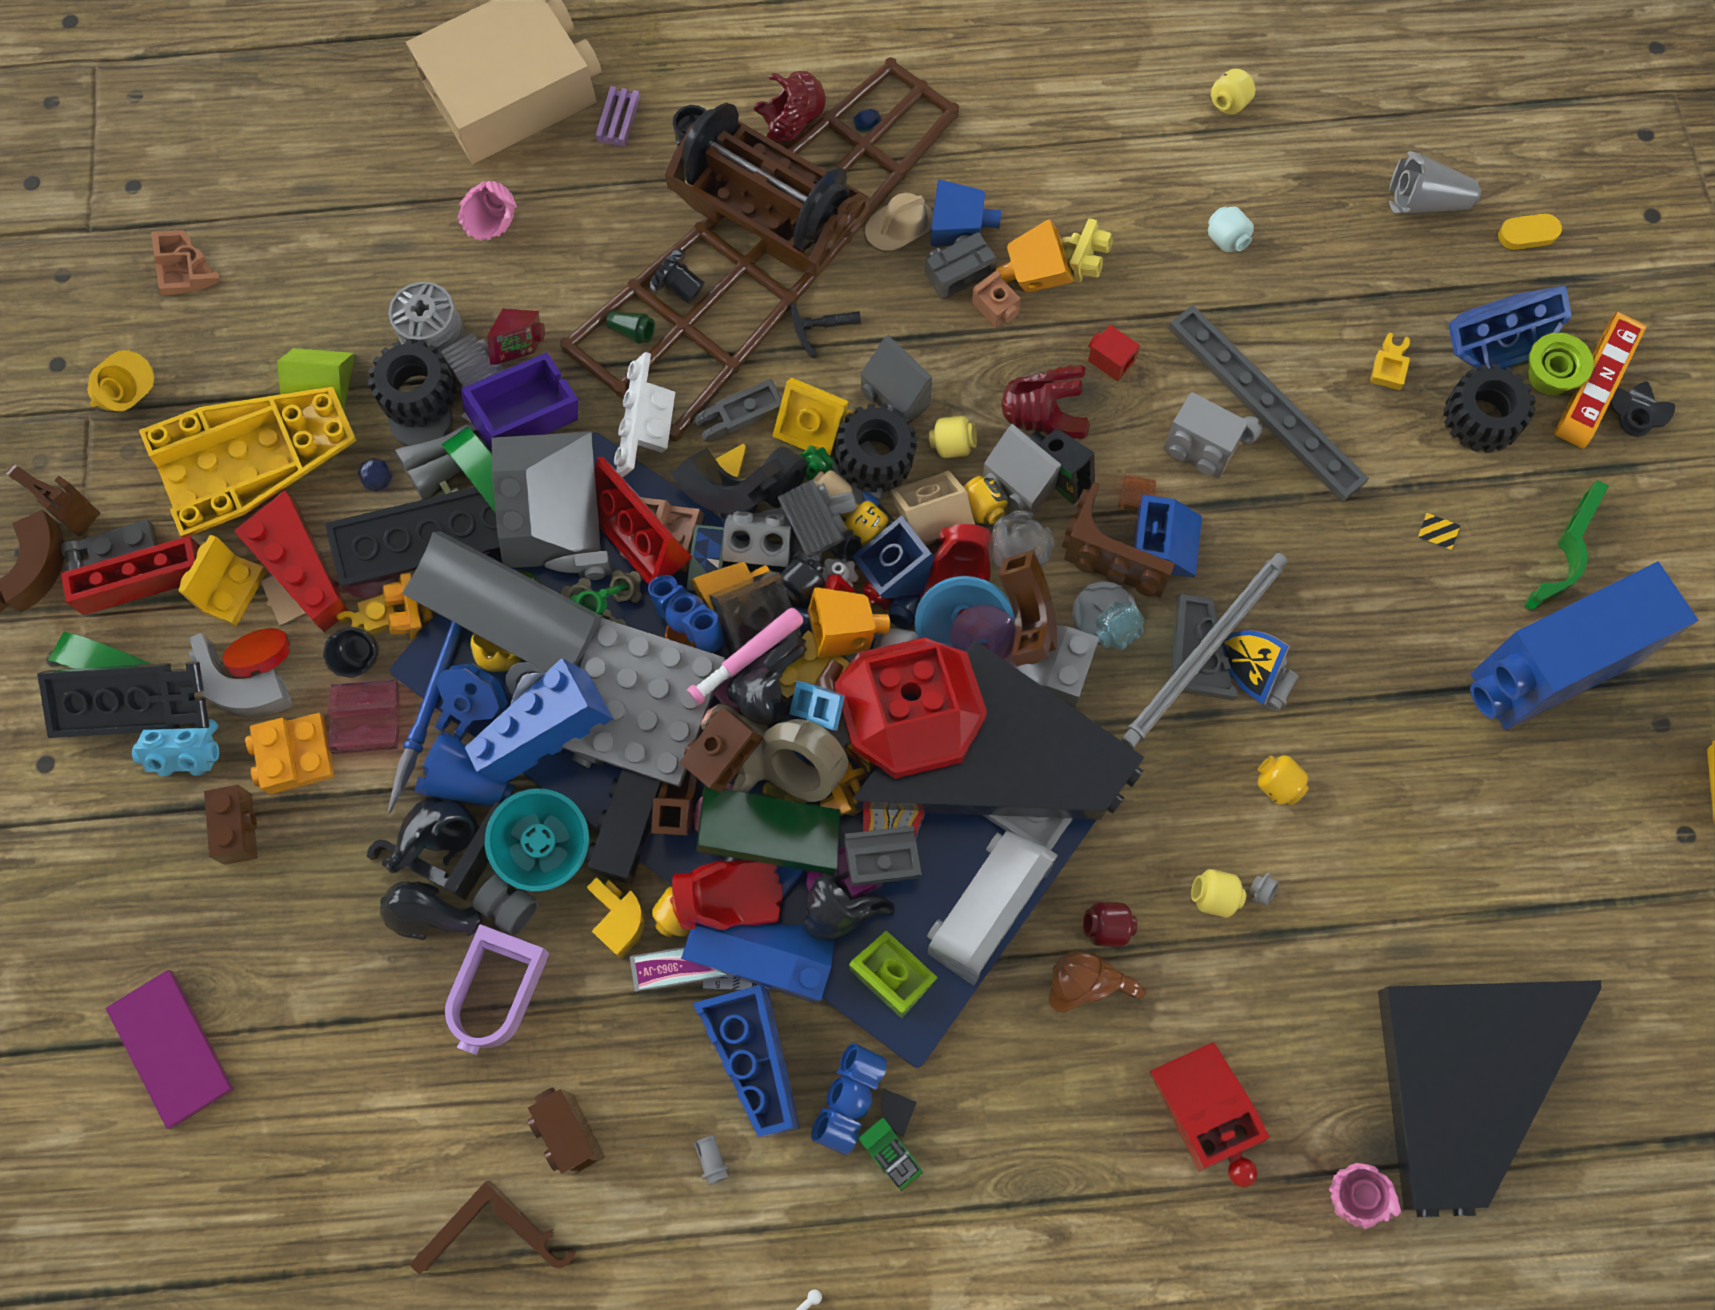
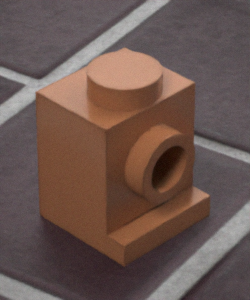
M997 270L973 287L972 304L995 328L1003 322L1008 323L1018 315L1021 298L1004 282Z

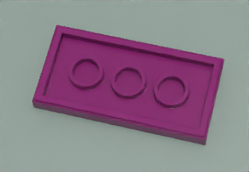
M166 970L105 1008L166 1129H173L234 1090L173 971Z

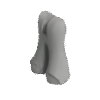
M465 424L440 438L395 450L401 466L411 479L421 500L434 496L441 487L439 483L448 481L451 477L462 471L441 444L468 426L487 448L473 424Z

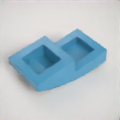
M796 681L789 714L807 719L822 727L837 730L845 696L809 682Z

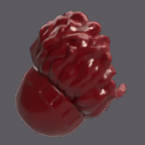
M808 71L792 72L788 78L773 73L769 76V79L777 81L783 87L776 97L771 98L769 102H757L753 108L755 112L763 116L768 124L769 132L767 137L776 143L795 140L798 134L805 129L806 124L822 114L826 105V95L821 82Z

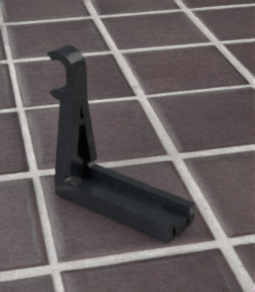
M495 801L450 876L448 873L420 858H416L406 868L466 901L489 863L485 850V833L488 822L500 803ZM377 840L369 847L367 857L371 860L378 859V855L382 850H389L393 853L396 845L386 840Z

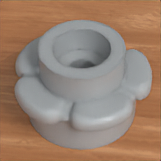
M1266 873L1264 878L1258 875L1249 891V894L1254 896L1253 902L1268 906L1277 891L1279 881L1271 878V873Z

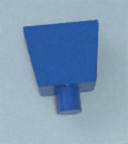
M938 180L931 231V246H951L962 235L967 234L971 236L977 232L981 234V227L999 229L1001 210L984 208L985 192L983 190Z

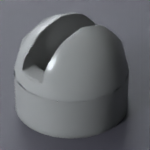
M1246 416L1243 419L1249 421L1240 441L1245 444H1252L1262 433V425L1258 424L1259 420L1257 417Z

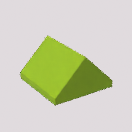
M291 349L277 361L280 395L333 387L344 410L355 359L354 353Z
M888 931L879 936L849 964L850 972L901 1019L938 978Z

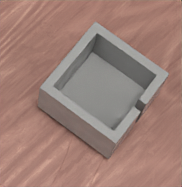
M1191 392L1172 423L1163 450L1167 451L1176 460L1186 462L1190 460L1194 462V466L1202 474L1207 476L1213 475L1219 479L1236 451L1249 421Z

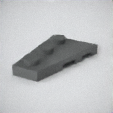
M1182 593L1176 597L1171 677L1218 622L1212 598ZM1222 644L1182 692L1227 700L1238 698L1236 686H1232L1228 671L1231 668L1228 657L1224 656Z

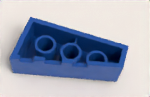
M561 658L474 738L465 749L476 772L504 784L538 764V759L548 753L554 755L563 749L562 745L573 738L581 739L590 734V728L599 723L605 725L614 719L588 672Z
M757 985L692 1003L707 1029L706 1032L723 1062L722 1065L727 1075L730 1076L738 1092L737 1095L757 1136L768 1138L801 1129L769 989L762 985Z

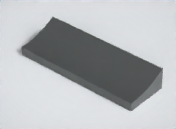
M441 531L432 533L429 544L416 571L401 593L545 672L552 668L561 658L580 667L584 654L595 637L602 618L601 615Z

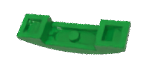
M467 426L441 445L496 514L492 477V454Z
M69 632L62 633L48 658V661L67 669L151 664L113 647Z

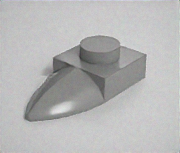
M608 551L567 555L544 563L545 567L551 570L579 573L580 578H587L589 580H599L604 578L605 575H612L613 573L612 561Z

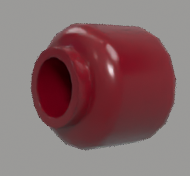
M1097 901L1090 909L1085 911L1083 931L1086 937H1089L1090 941L1096 946L1124 947L1129 943L1131 936H1134L1137 932V919L1135 915H1132L1130 908L1125 903Z

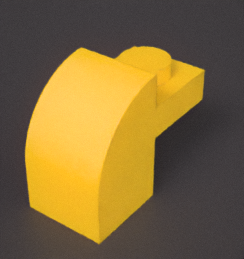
M595 878L587 886V889L610 912L592 932L622 959L636 945L643 934L645 912L642 904L631 890L620 900L619 898L623 893L610 880L603 884L598 878Z

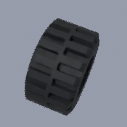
M412 339L405 340V344L401 345L399 341L392 343L394 347L389 350L385 347L381 351L383 355L381 357L376 356L373 360L375 367L369 369L371 379L368 380L372 393L385 415L389 419L392 418L399 425L404 422L406 427H414L415 423L423 427L427 426L426 421L432 420L433 423L438 421L440 413L445 415L449 411L447 404L453 405L455 400L453 394L456 393L455 379L442 353H439L432 344L427 346L426 342L421 340L415 344ZM414 376L427 377L419 388L407 392L399 391L401 385L407 379Z
M1493 364L1490 369H1488L1487 365H1481L1477 370H1469L1465 376H1462L1445 402L1446 406L1443 409V416L1447 418L1444 423L1446 428H1452L1450 435L1453 438H1460L1459 444L1464 447L1467 444L1471 445V450L1476 452L1484 448L1485 453H1492L1495 448L1500 451L1505 449L1508 444L1511 445L1530 423L1536 409L1533 407V404L1536 402L1535 395H1529L1532 388L1530 384L1522 382L1524 379L1522 375L1518 374L1515 376L1512 374L1513 369L1506 367L1505 370H1502L1500 365ZM1476 400L1492 403L1498 408L1502 417L1497 418L1485 414L1478 407Z
M868 404L867 409L864 410L860 406L855 409L854 415L849 413L845 416V421L841 422L837 434L835 463L839 464L838 471L841 476L847 474L846 481L850 485L855 482L857 483V489L863 490L864 487H868L870 492H877L878 488H882L883 492L890 490L891 483L897 487L902 483V478L906 479L913 465L917 438H915L914 426H909L910 420L907 416L900 417L901 411L895 408L893 411L887 410L888 406L881 404V408H875V404ZM867 440L878 441L888 446L892 452L882 456H875L865 452L860 445Z

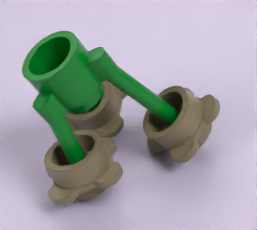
M620 569L612 573L610 588L601 589L599 592L592 591L589 579L580 578L577 584L571 587H563L561 595L594 611L604 619L626 625L623 619H616L612 616V612L606 609V598L612 595L617 602L631 600L633 603L639 602L642 599V593L640 592L642 576L637 571L624 573Z

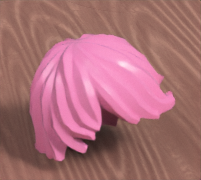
M483 181L476 185V187H472L459 203L461 206L458 214L459 224L463 226L467 236H473L475 240H491L494 236L500 237L501 233H506L507 228L510 226L514 217V208L517 207L512 193L507 187L496 181Z
M1355 1163L1349 1165L1346 1169H1339L1337 1174L1334 1175L1332 1185L1329 1188V1191L1332 1193L1330 1196L1332 1205L1335 1207V1214L1342 1220L1347 1221L1348 1224H1353L1355 1227L1360 1226L1365 1230L1374 1227L1383 1220L1388 1222L1389 1218L1393 1219V1215L1397 1217L1401 1213L1399 1198L1392 1181L1386 1175L1378 1173V1169L1375 1166Z

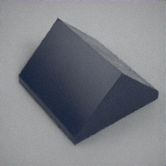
M900 516L852 555V558L883 599L923 594L934 560L933 554L903 516Z

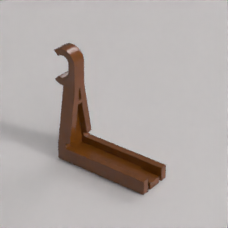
M14 463L5 472L8 477L33 493L38 498L37 502L78 537H81L101 514L78 490L59 475L54 481L66 492L59 487L55 488L37 480Z
M489 1180L483 1183L409 1265L419 1275L423 1271L426 1272L490 1201L492 1202L490 1209L551 1266L555 1268L567 1266L574 1259L576 1250L568 1251L564 1259H558L546 1246L547 1240L553 1237L554 1229H550L543 1234Z

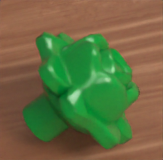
M811 445L805 452L799 453L800 456L806 459L808 464L805 475L807 480L814 479L820 471L824 474L827 471H834L832 465L835 460L828 455L824 447L816 449L815 446Z

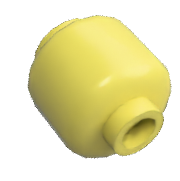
M1231 69L1225 72L1211 89L1212 102L1217 109L1228 115L1242 111L1255 96L1256 87L1251 75L1241 69Z
M965 416L940 418L936 421L934 430L929 431L930 446L932 449H936L939 456L944 459L966 457L971 453L972 448L977 446L976 426L974 422L970 423Z
M1208 869L1202 875H1198L1192 884L1191 898L1196 903L1200 912L1229 918L1244 906L1246 891L1242 889L1241 880L1237 875Z

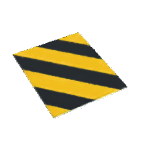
M1426 513L1418 538L1452 550L1460 525Z

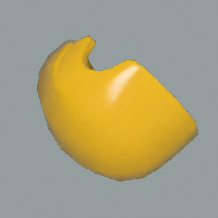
M477 634L472 636V654L475 662L482 669L490 672H505L522 661L520 657Z

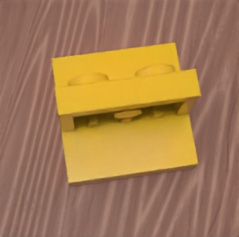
M791 377L786 382L772 436L805 451L811 445L815 446L816 449L824 447L828 455L832 457L836 448L839 426L841 422L845 421V416L849 413L853 414V411L847 409L849 401Z

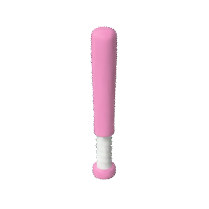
M795 608L788 609L721 663L720 669L712 673L706 680H703L701 684L697 686L691 685L687 691L698 705L702 704L706 700V694H709L710 691L718 687L728 677L733 678L746 666L803 624L801 614Z

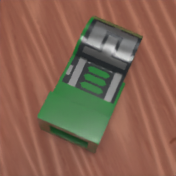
M884 1117L858 1138L882 1171L887 1173L901 1192L923 1174L919 1165L893 1132Z

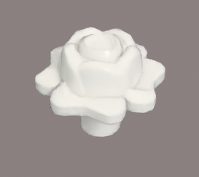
M838 558L825 560V567H822L824 572L821 574L825 582L828 575L839 574L853 587L852 582L858 580V575L854 571L855 563L853 561L846 562L845 558L842 560Z

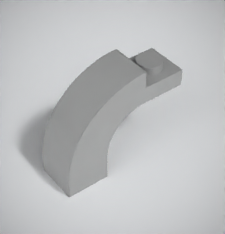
M202 633L189 638L193 649L189 651L192 662H200L204 691L200 693L222 710L242 717H265L293 707L284 679L274 669L246 679L226 677L213 642Z

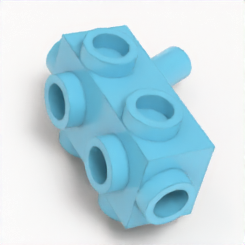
M208 719L209 728L143 730L137 744L133 746L132 759L134 763L142 764L145 772H157L159 776H169L175 771H189L194 776L202 775L207 771H211L214 762L218 760L219 746L211 735L219 728V725L213 719Z

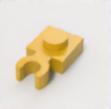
M1389 333L1383 342L1384 351L1379 350L1376 355L1370 383L1401 390L1404 386L1410 361L1409 357L1402 355L1409 347L1410 339L1405 337L1401 346H1396L1392 343L1393 333Z
M382 594L357 603L359 612L343 611L337 615L341 623L352 621L351 626L363 627L373 635L390 629L388 614L397 612L394 605L385 606Z

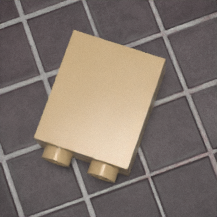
M491 0L406 41L422 83L472 165L597 103L591 78L602 73L600 63L586 39L573 44L568 34L574 31V25L562 0H550L548 2L546 0Z

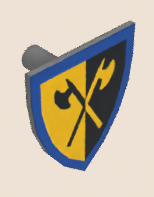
M1253 630L1232 632L1222 643L1224 656L1228 657L1231 668L1228 671L1240 688L1252 698L1265 705L1281 667L1287 665L1286 655L1290 646L1265 632Z

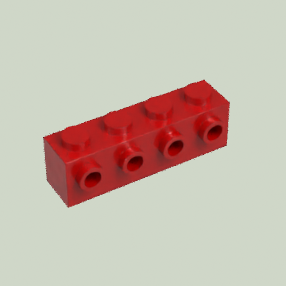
M190 536L62 572L61 578L66 603L82 615H87L179 588L183 575L191 569L197 558L200 545Z

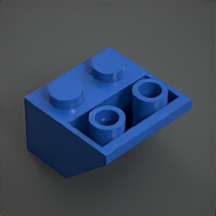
M1142 495L1137 509L1133 547L1175 563L1171 575L1195 578L1202 516L1176 499Z

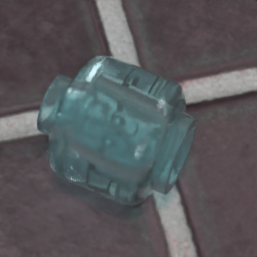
M1117 601L1096 617L1095 623L1098 630L1094 634L1100 637L1099 642L1105 648L1112 646L1117 650H1123L1142 636L1144 632L1142 624L1145 623V619L1131 602L1125 604Z

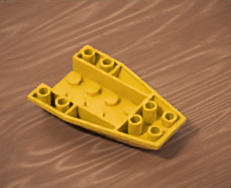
M333 387L203 406L139 430L148 455L158 468L173 506L170 511L181 538L194 535L247 514L357 441Z

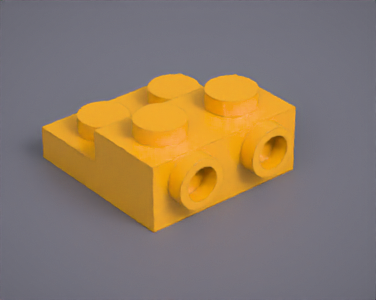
M320 712L288 721L282 717L250 726L251 735L245 737V743L249 754L255 755L256 766L251 767V777L256 787L260 786V789L271 795L335 778L324 716Z

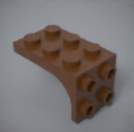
M1093 482L1090 491L1087 489L1083 490L1077 504L1078 508L1075 516H1072L1065 532L1066 536L1062 547L1067 550L1064 560L1075 564L1081 571L1087 573L1096 572L1104 575L1110 582L1118 585L1127 584L1132 586L1142 595L1161 597L1175 563L1104 535L1097 528L1092 518L1091 511L1100 485Z

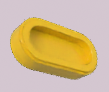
M1550 214L1510 218L1501 226L1498 232V239L1504 247L1511 250L1548 246L1557 240L1562 232V225L1555 216Z

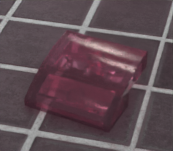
M397 679L331 685L328 714L331 717L328 748L331 754L398 749L400 704Z

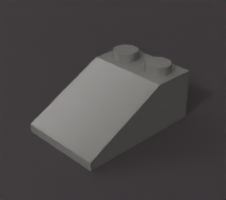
M1014 625L1011 641L999 657L1075 708L1100 637L1068 626L1056 625L1057 649L1050 651L1048 658L1043 659L1037 664H1024L1016 667L1011 657L1016 635V625Z

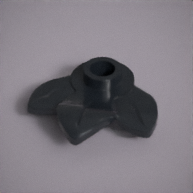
M1647 381L1634 386L1629 392L1617 387L1610 401L1612 409L1620 416L1621 428L1625 433L1634 437L1644 436L1654 427L1665 426L1675 412L1674 403L1655 402L1652 389Z

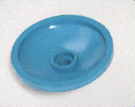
M960 576L939 582L924 594L916 609L915 631L919 638L925 637L964 652L976 640L999 656L1007 648L1014 632V613L1006 595L992 583L976 577ZM967 609L970 611V613L967 615H962L959 613V611Z

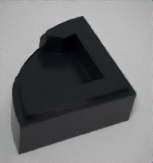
M883 1089L881 1097L883 1116L892 1130L904 1137L917 1102Z

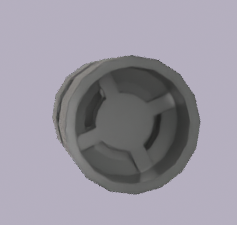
M494 874L478 891L472 907L487 919L495 917L496 926L508 935L515 936L531 920L539 906V901L525 890L517 891L516 887L505 882L497 874Z

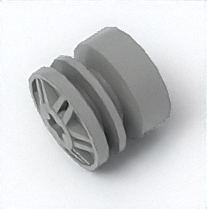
M420 281L409 284L398 291L390 302L388 311L390 324L399 337L401 344H405V340L412 339L415 344L421 340L425 341L427 346L432 344L441 353L440 350L466 336L464 323L452 297L443 287L433 282Z

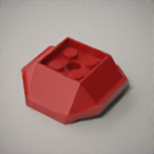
M925 637L859 652L835 682V691L845 696L841 713L852 750L869 762L883 768L884 772L895 779L962 763L987 716V710L968 653ZM905 695H914L918 697V699L915 701H908L903 697Z

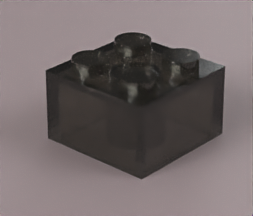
M773 571L765 572L708 595L713 609L718 615L731 656L781 614L792 608L780 573ZM799 627L791 633L798 637L802 636ZM788 636L781 640L779 643L787 640Z

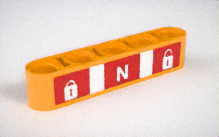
M1618 311L1613 315L1592 354L1594 368L1591 376L1583 385L1575 389L1553 435L1582 449L1588 445L1647 327L1646 324Z

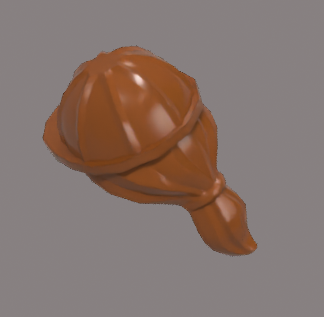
M1075 950L1060 957L1057 964L1054 965L1052 987L1048 999L1050 1006L1056 1012H1067L1083 1002L1100 1001L1117 989L1133 998H1143L1147 990L1141 988L1136 979L1118 972L1096 954Z

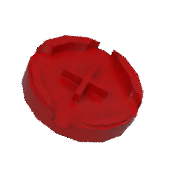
M266 628L256 630L235 640L225 650L222 656L223 663L228 672L237 677L252 676L250 672L259 670L260 674L265 673L278 666L288 656L290 641L286 633L280 629Z

